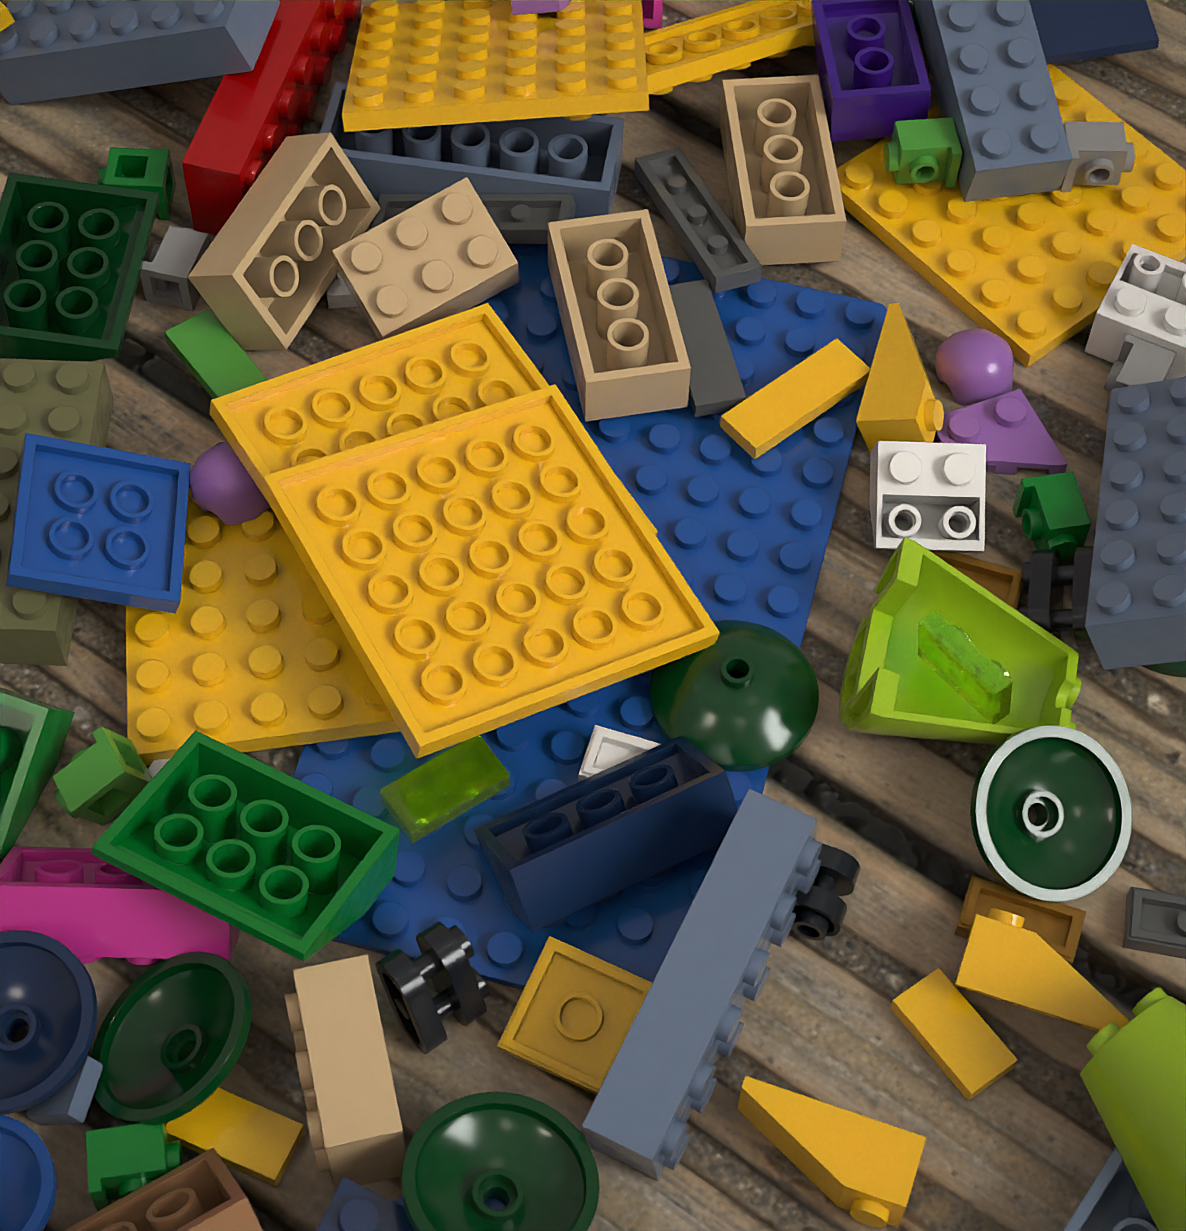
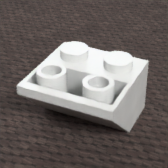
M1132 244L1096 313L1084 352L1114 363L1115 360H1118L1123 342L1129 333L1176 352L1167 380L1186 376V264Z
M878 441L870 452L869 505L875 549L896 550L903 538L907 537L929 551L983 553L985 547L986 444Z

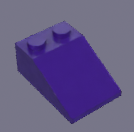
M811 0L818 74L831 142L892 137L895 121L928 119L931 87L908 0Z

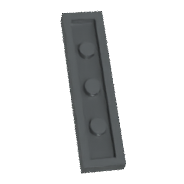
M680 147L635 158L634 174L698 270L708 280L709 286L715 294L761 282L762 265Z
M573 193L478 194L507 244H548V222L574 219L576 206ZM380 194L378 201L380 210L374 217L372 228L435 194Z

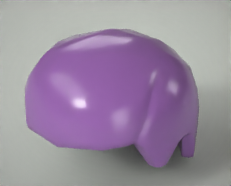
M974 328L954 333L938 347L935 363L939 384L945 382L948 385L955 402L961 405H972L1009 393L1012 390L1014 372L1013 353L1008 343L1002 337L986 329Z
M219 442L197 458L190 471L189 489L192 498L204 513L209 510L216 514L225 524L236 525L257 518L270 507L228 442Z

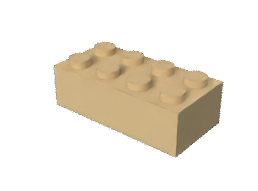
M804 75L722 80L719 126L737 231L761 265L840 261L846 228V215L819 76Z
M331 132L287 136L190 272L188 278L243 351L287 350L338 273L332 250L365 233L380 210V206Z
M649 210L548 222V267L585 422L688 407L691 367Z

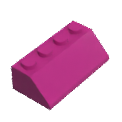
M13 846L0 864V932L20 930L49 936L71 950L83 964L99 961L102 957L126 958L127 962L135 965H150L158 963L162 959H170L171 957L190 952H207L218 955L225 960H230L239 939L240 929L92 855V848Z

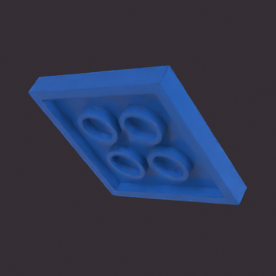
M26 433L22 445L6 586L176 613L181 597L191 463Z

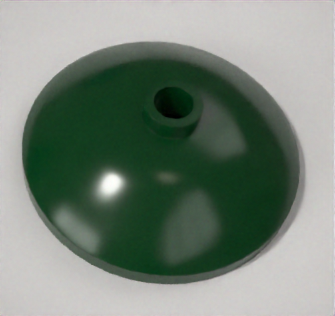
M740 620L715 621L713 623L720 634L714 645L654 668L650 684V705L654 720L667 741L681 735L725 771H752L771 766L791 755L800 747L811 732L819 703V688L814 670L804 653L792 641L771 628ZM736 671L746 676L743 678H733L728 673Z
M1054 725L1032 727L1016 732L999 743L990 752L979 769L974 782L970 802V817L977 848L992 873L1004 885L1016 893L1037 900L1053 902L1078 899L1090 894L1103 885L1120 865L1128 847L1132 828V806L1129 790L1115 760L1098 742L1086 734L1072 728ZM1030 806L1034 807L1037 814L1034 824H1031L1028 819V809Z
M190 952L158 963L132 982L107 1013L97 1033L91 1053V1058L103 1064L94 1092L96 1100L101 1107L116 1119L129 1125L139 1123L160 1125L185 1115L212 1096L234 1069L248 1037L252 1016V1000L249 987L243 975L233 965L218 955L207 952Z
M482 1092L464 1096L447 1103L430 1115L418 1128L408 1145L401 1173V1194L405 1212L415 1231H589L598 1205L599 1175L594 1156L586 1140L578 1129L557 1110L543 1102L520 1094ZM488 1199H497L506 1208L493 1210L488 1208L484 1202Z

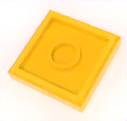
M549 936L497 1044L498 1050L597 1095L652 982Z

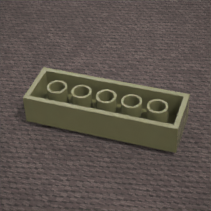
M0 358V663L67 666L79 598L6 586L20 461L26 433L106 447L114 400L104 362Z

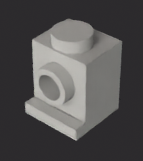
M1064 122V129L1073 160L1061 183V192H1071L1072 185H1118L1122 172H1132L1135 158L1134 145L1126 141L1123 122Z
M169 226L161 244L154 245L149 262H143L140 277L146 301L194 311L200 298V293L189 280L188 275L210 246L208 234L197 232L191 228Z
M1128 333L1123 342L1118 360H1115L1109 372L1104 389L1111 391V389L1128 387L1130 385L1167 380L1176 352ZM1110 398L1107 402V408L1105 411L1107 413L1109 412Z

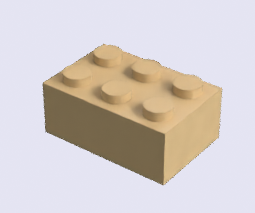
M467 177L332 250L339 274L379 341L466 311L519 282L518 261Z
M368 954L293 969L297 992L286 994L285 1000L296 1047V1061L307 1108L308 1128L318 1172L331 1170L335 1191L343 1177L359 1185L400 1177L406 1154L404 1134Z

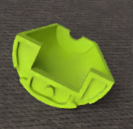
M904 537L890 558L874 589V593L879 596L870 607L869 617H862L849 653L839 699L840 722L847 725L846 729L863 734L998 745L1014 733L1032 727L1054 725L1076 730L1075 722L1071 721L1072 710H1069V708L1075 703L1081 689V678L1076 677L1079 653L916 541Z
M1158 987L1147 994L1133 1008L1132 1013L1136 1017L1122 1029L1115 1022H1112L1100 1030L1088 1042L1086 1048L1093 1057L1082 1069L1080 1076L1158 1231H1186V1005L1172 996H1168Z

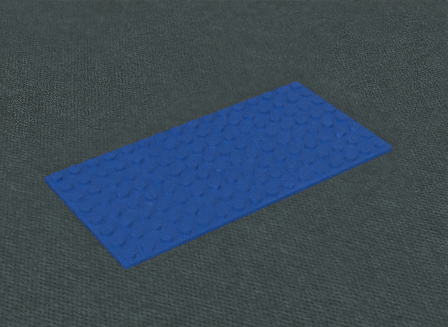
M507 244L518 261L519 282L472 308L489 303L550 386L556 384L613 472L657 529L656 537L713 622L740 620L760 624L779 632L800 649L858 428L856 418L866 384L755 460L720 427L721 416L726 412L695 417L689 397L688 407L585 422L548 267V244ZM661 256L668 285L705 279L694 263ZM761 278V282L716 294L711 289L747 398L836 338L871 368L887 312L886 307L881 303ZM654 668L416 759L401 732L305 744L293 778L400 829L395 875L366 914L331 941L388 955L395 949H400L412 961L421 955L416 935L439 921L447 928L456 925L462 930L475 953L469 959V962L482 979L524 990L549 936L653 983L718 851L691 857L677 864L675 869L665 876L642 880L625 888L622 894L612 901L593 903L570 914L568 920L561 925L547 929L540 928L532 932L513 910L476 838L474 829L577 783L578 774L595 725L659 744L667 742L660 732L651 711L650 684ZM736 671L728 673L733 678H743L746 676ZM770 766L752 771H726L738 809L748 789L763 794Z

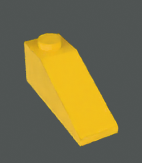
M889 303L856 418V423L870 452L878 441L933 443L936 431L942 429L944 422L942 403L939 399L936 400L914 338L899 303Z
M995 908L989 909L987 917L978 914L973 917L954 981L955 987L1099 1032L1112 1022H1115L1120 1029L1130 1022L1036 932L1023 929L1025 918Z
M745 1076L737 1107L739 1112L837 1207L849 1210L850 1216L853 1219L871 1227L882 1228L887 1224L899 1227L908 1204L927 1137Z

